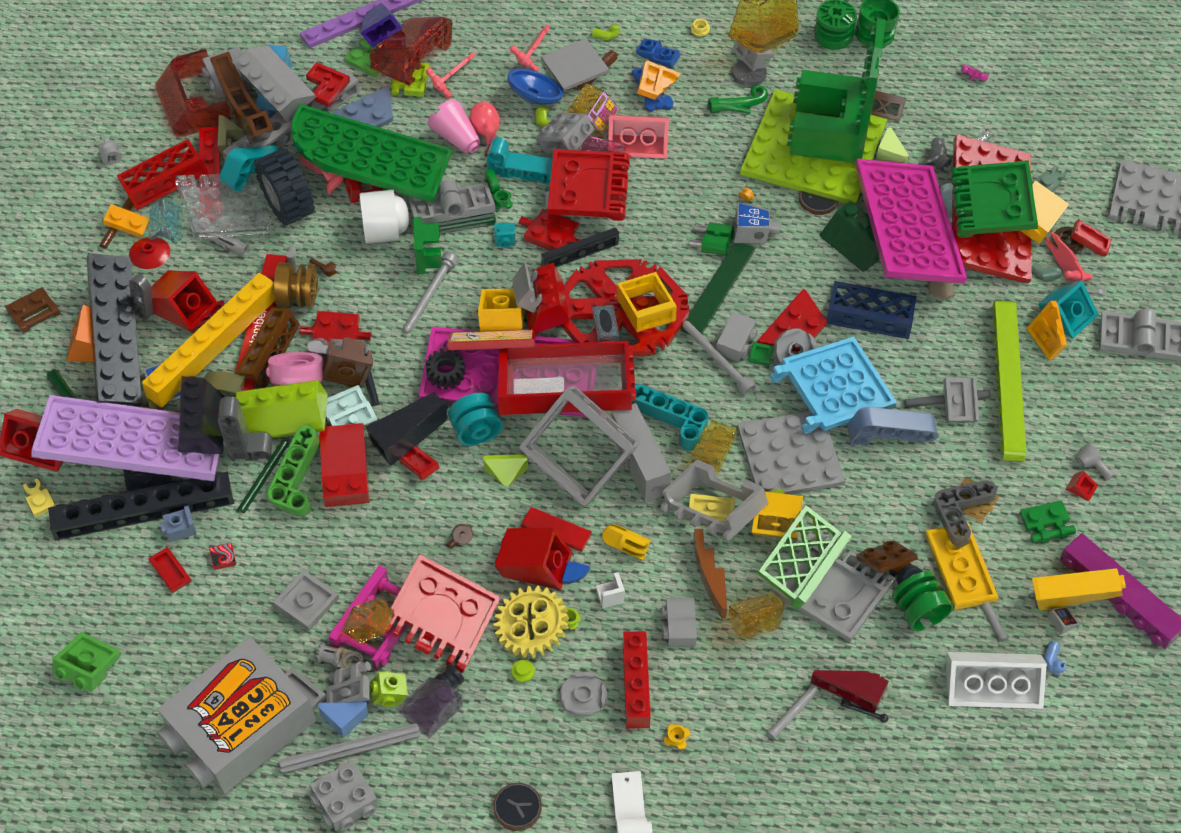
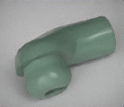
M1037 263L1031 266L1032 273L1043 281L1056 280L1062 275V270L1056 266L1042 268Z

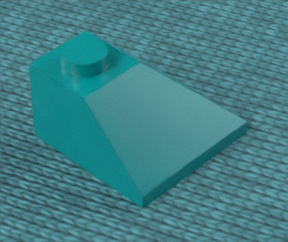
M1082 280L1051 292L1038 303L1041 311L1050 301L1058 303L1064 333L1072 339L1099 316Z

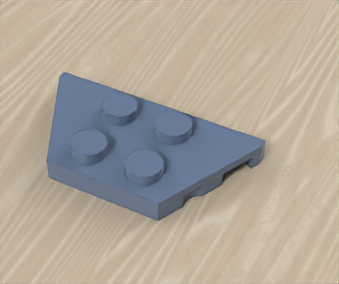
M387 85L332 112V114L376 127H382L393 121L390 87Z

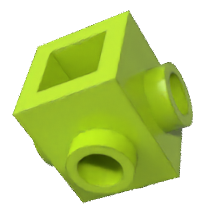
M391 671L378 672L369 684V694L372 695V703L382 705L383 707L400 705L408 696L405 674L392 673Z

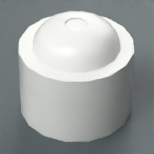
M394 189L360 193L366 244L399 241V234L403 233L409 224L406 202L401 197L394 196Z

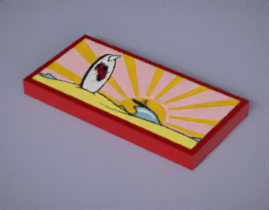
M536 330L452 332L447 342L448 350L533 348L535 346Z

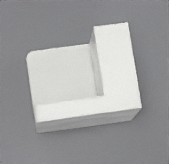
M618 572L614 573L613 582L596 586L602 608L624 603L625 590Z

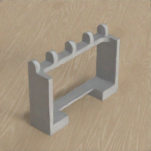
M696 460L662 491L665 502L661 505L660 510L667 513L672 509L676 511L675 517L678 519H682L684 516L692 518L691 524L694 526H699L701 523L709 526L708 532L715 534L718 530L724 532L723 538L729 541L768 504L763 486L746 480L741 485V490L718 480L714 466ZM699 482L743 501L725 518L726 523L678 502Z

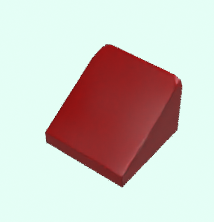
M1081 471L1073 475L1065 490L1090 501L1098 484L1086 472Z

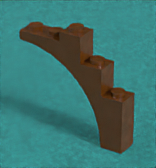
M230 52L211 57L210 61L223 91L231 116L235 115L239 127L242 130L244 129L249 144L269 138L273 127L266 110L261 111L251 99L232 62Z

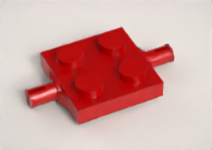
M542 209L533 220L521 216L519 219V224L529 227L524 234V240L551 251L580 240L574 237L575 232L579 228V223L560 215L548 214V211Z
M317 311L316 322L313 327L300 326L299 329L300 335H312V340L314 338H323L326 342H330V339L343 340L344 337L371 341L372 332L359 331L360 315L351 313Z

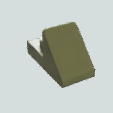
M219 115L218 149L220 157H224L223 151L228 146H231L232 142H237L244 135L243 130L225 116Z

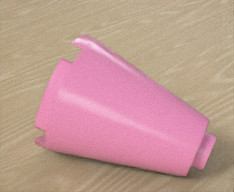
M451 99L438 107L440 111L436 115L434 112L430 115L427 125L431 130L464 153L470 152L472 154L476 152L479 148L480 139L460 102Z

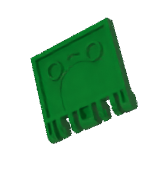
M1029 161L960 166L950 170L951 182L955 186L953 189V199L956 210L955 215L959 218L956 221L959 237L967 238L974 234L1038 229Z

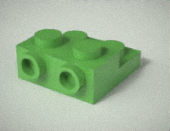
M81 632L53 658L52 672L58 680L63 681L67 679L73 682L78 690L87 689L92 692L106 678V671L120 658V651Z

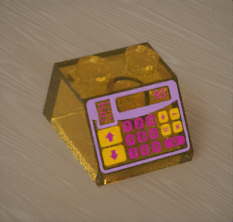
M589 84L584 85L568 109V113L587 114L595 129L592 133L603 138L609 130V115H618L621 111L604 90Z

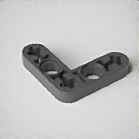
M137 274L129 281L131 297H134L135 315L143 320H147L154 313L151 285L143 275Z
M980 481L943 489L935 494L934 507L953 545L963 547L970 541L971 530L961 509L992 502L997 492V487L993 482ZM962 493H967L971 496V498L963 499L959 495ZM955 515L958 520L950 521L946 516Z

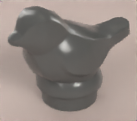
M936 137L932 140L928 157L920 165H935L936 169L939 168L941 171L944 170V167L950 166L953 159L947 153V148L943 144L944 138Z

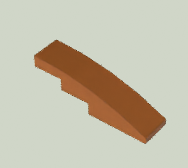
M694 529L695 557L702 582L721 618H726L727 598L724 568H715L714 548H704L703 529Z

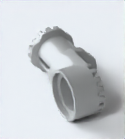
M321 642L317 648L319 652L316 651L318 653L315 658L316 663L326 662L334 664L336 668L345 669L350 668L347 666V662L350 659H357L359 662L364 663L360 653L345 649L344 647L334 648L326 646V643Z

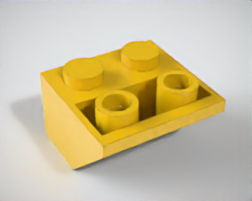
M765 492L768 504L754 517L752 534L781 539L802 510L803 496ZM799 532L791 533L793 541H798Z

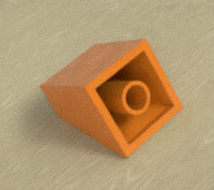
M82 305L75 321L66 361L94 362L90 306Z

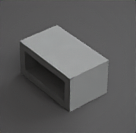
M732 312L717 341L716 350L723 357L739 362L742 356L746 357L750 348L748 343L755 340L758 332L755 329L756 320Z

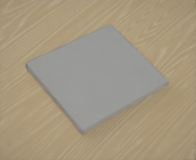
M586 38L541 56L545 65L564 91L610 73L609 68Z

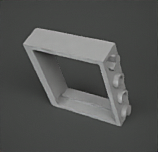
M572 385L563 392L519 448L527 455V459L539 465V469L544 474L550 475L555 479V483L559 488L567 490L572 495L574 501L587 506L596 498L640 443L576 386ZM569 401L625 450L590 493L535 444Z

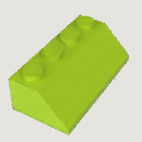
M319 380L236 392V399L240 402L249 433H268L272 438L295 435L297 430L305 425L313 427L316 432L325 430L328 394Z

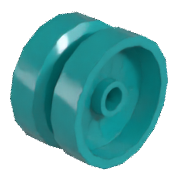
M486 393L466 395L457 400L448 411V417L451 425L454 427L456 437L465 446H474L490 441L503 428V421L496 411L494 400Z

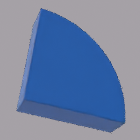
M568 561L562 582L571 584L581 580L588 574L590 566Z

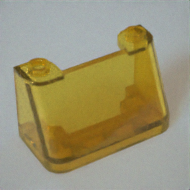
M740 0L728 37L755 53H764L796 37L799 31L797 0Z

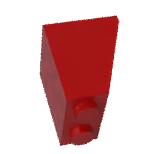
M168 270L151 286L153 314L188 331H192L218 304L196 271ZM197 308H200V309H198L196 312H194L193 314L188 315V316H189L188 318H186L185 315L183 314V313H186V312L195 310V309H197Z
M507 528L502 538L501 548L495 559L494 567L504 578L561 591L565 569L573 552L555 528Z

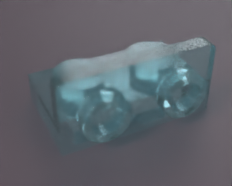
M164 198L152 204L149 209V239L154 240L160 235L173 242H179L182 237L183 208Z

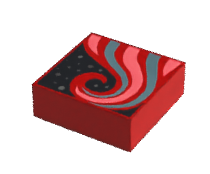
M232 543L209 548L214 570L237 565Z

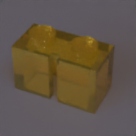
M712 420L709 427H705L702 432L701 439L703 440L701 444L697 443L693 451L695 461L700 460L714 466L715 472L720 473L735 441L736 428Z
M373 599L352 607L342 632L359 643L385 634L394 610L388 607L385 601L380 599Z

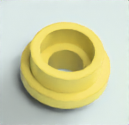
M696 19L691 25V32L695 36L702 37L710 31V26L704 19Z

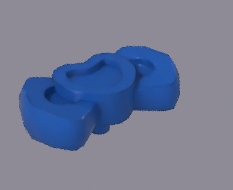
M669 95L665 97L659 96L656 100L647 98L644 107L648 112L662 108L671 110L674 101Z

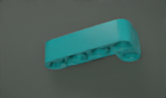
M495 137L491 140L487 154V170L493 169L494 173L500 175V177L520 178L519 180L539 181V183L550 184L552 158L509 152V144L505 139Z
M270 145L232 149L228 153L219 177L220 182L235 192H240L245 187L249 175L256 173L254 169L255 160L275 152L279 148Z
M635 385L636 401H632V404L636 403L640 412L681 428L680 446L687 451L695 450L707 430L708 412L699 406L645 385Z

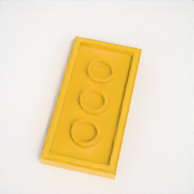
M944 527L925 530V536L948 597L954 606L953 610L978 606L984 602L992 603L998 601L999 597L972 530L969 543L963 547H958L951 543Z

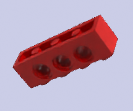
M647 631L623 632L626 729L650 728Z

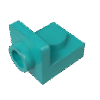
M494 223L495 246L502 248L516 246L515 223Z

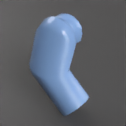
M1050 641L1043 659L1047 663L1050 672L1060 674L1065 671L1066 664L1057 658L1060 645L1057 642Z

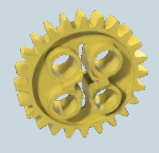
M538 585L535 591H532L530 586L527 587V592H523L519 588V595L516 596L511 592V600L503 599L506 604L505 607L498 606L501 614L495 615L496 620L499 621L494 623V627L498 629L495 634L500 638L499 642L501 645H505L508 652L512 650L515 656L519 655L520 652L525 659L528 653H531L533 658L536 657V652H540L542 656H545L544 649L547 648L552 652L553 648L551 645L553 643L560 645L558 637L565 638L562 630L569 628L566 623L569 620L566 614L568 610L563 605L562 598H558L556 592L550 594L547 587L543 592ZM530 604H532V606H531V614H530V611H529V605H530ZM547 607L543 612H538L541 608ZM524 610L521 615H516L517 612ZM531 623H532V629H533V632H534V639H533V640H531V638H532V630H531V628H530V626H529ZM548 628L546 632L539 633L540 630ZM525 631L522 636H516L517 633Z

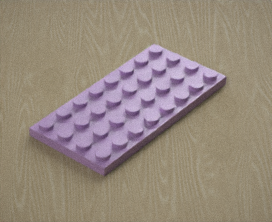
M53 395L49 396L32 448V457L209 481L215 480L220 454L178 452V412L112 403H97V401Z

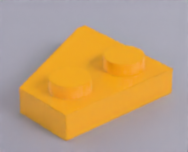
M646 60L642 68L637 94L656 100L657 97L678 80L680 73Z
M1050 301L1026 329L1046 357L1052 360L1067 346L1058 303Z

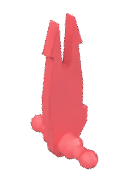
M548 24L539 32L525 53L519 51L516 46L510 47V52L516 55V59L521 66L524 65L538 72V66L534 65L529 57L550 28Z
M474 52L443 78L435 75L431 68L426 69V74L431 78L433 88H437L439 92H442L445 98H451L452 93L447 90V85L444 81L476 54Z
M1049 231L1058 248L1048 237H1045L1048 249H1051L1057 263L1064 271V278L1070 282L1078 280L1090 281L1092 274L1086 273L1082 269L1072 250L1060 240L1061 237Z

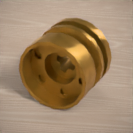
M278 263L274 280L276 306L291 307L294 298H296L299 308H303L304 301L307 308H313L318 294V276L315 264H309L307 270L305 264H300L297 273H295L293 263Z

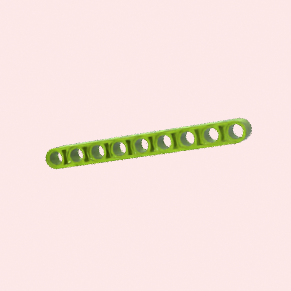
M994 301L992 311L995 314L993 317V328L996 331L994 334V345L997 347L995 363L998 364L996 380H999L997 398H1000L998 416H1001V422H999V433L1002 434L1000 449L1003 452V459L1001 461L1024 462L1026 458V439L1016 302Z

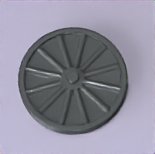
M743 61L737 62L732 68L733 78L743 85H758L766 79V68L752 71Z

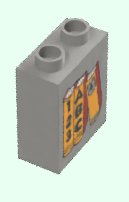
M248 637L157 708L165 723V726L157 732L162 742L174 755L185 748L193 757L185 766L198 784L204 788L214 781L224 794L316 721L309 699L251 637Z

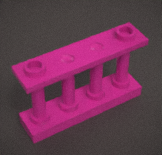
M380 565L377 567L328 636L330 646L334 648H339L342 644H349L373 657V669L377 671L381 665L385 666L388 663L391 650L409 626L404 623L399 636L395 638L391 636L395 627L387 634L379 630L380 625L364 618L367 608H374L385 615L388 614L391 607L377 600L376 596L380 590H386L397 596L401 589L389 582L386 568ZM355 626H361L384 638L385 641L379 649H376L352 636L351 631Z

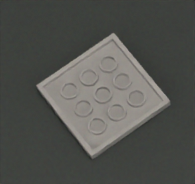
M811 411L739 423L737 425L753 482L763 486L765 492L781 489L784 491V494L791 495L845 485V479L829 430L822 431L819 426L814 431L805 434L801 428L803 424H806L805 418L813 416Z

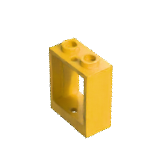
M656 272L617 283V299L636 332L676 321L677 306ZM653 292L660 304L637 311L629 299Z

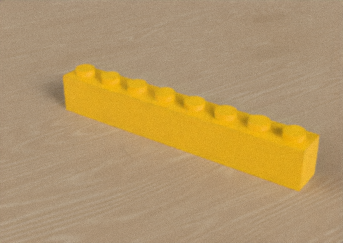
M258 273L142 382L146 398L163 408L180 392L182 376H196L275 301L274 282L261 273Z

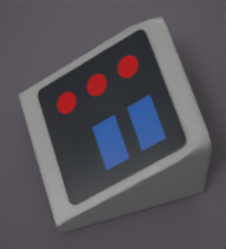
M1067 606L1054 608L1048 614V618L1060 634L1080 626V623Z

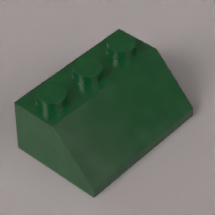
M852 201L848 202L835 212L821 232L820 237L862 272H865L877 263L880 257L868 214Z

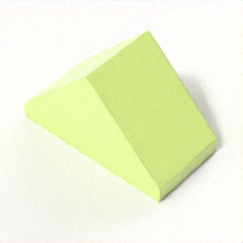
M887 128L878 147L876 160L907 163L909 155L892 128Z

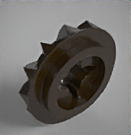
M1073 227L1057 229L1054 233L1061 237L1060 240L1074 254L1083 250L1084 245L1071 237V244H1067L1066 239L1068 236H1071ZM1052 237L1053 244H1054L1056 247H1058V245L1056 244V242L1054 241V239H1053V237Z

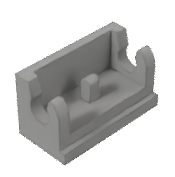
M755 32L737 34L732 50L752 71L768 67L769 64L767 62L763 63V61L773 58L775 52Z
M524 263L512 278L516 305L535 313L537 306L542 301V294L535 298L533 282L537 278V271L535 270L529 276L530 266Z

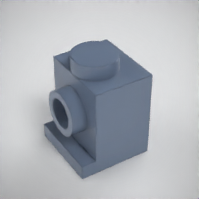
M189 506L184 507V510L163 515L164 522H161L160 526L163 536L168 535L170 542L196 535Z

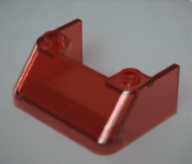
M206 49L173 58L155 83L156 91L171 131L177 137L198 133L199 128L219 127V115H223L231 121L227 100L207 106L206 101L201 97L188 99L182 86V79L203 74L201 67H204L203 58L208 57Z

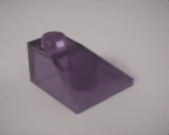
M428 677L396 710L412 724H418L420 731L430 739L463 707L462 695L446 681Z

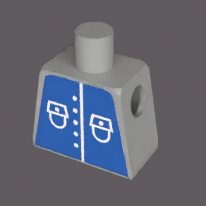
M738 202L734 218V243L764 244L767 242L769 233L780 234L781 222L770 221V211L768 209Z

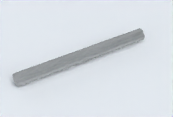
M415 723L279 760L280 770L282 773H287L420 737V729L418 724Z

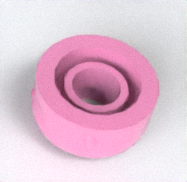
M310 352L282 353L269 358L266 374L273 386L319 380L321 383L324 361L319 354Z

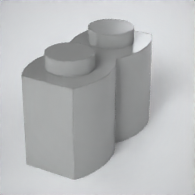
M694 597L666 598V605H662V619H667V625H663V639H668V647L696 646L697 630Z

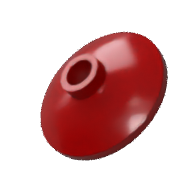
M152 236L136 241L129 251L131 262L136 267L142 269L157 268L163 265L170 256L169 244L162 238Z

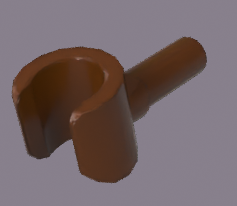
M313 258L310 259V263L319 267L326 276L331 277L337 273L333 262L324 265Z

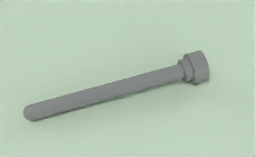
M444 252L441 257V268H439L403 328L405 333L412 331L447 271L455 268L459 261L455 254Z
M689 321L683 322V328L737 383L738 391L744 397L748 395L747 391L751 393L756 389L757 385L750 378H743Z

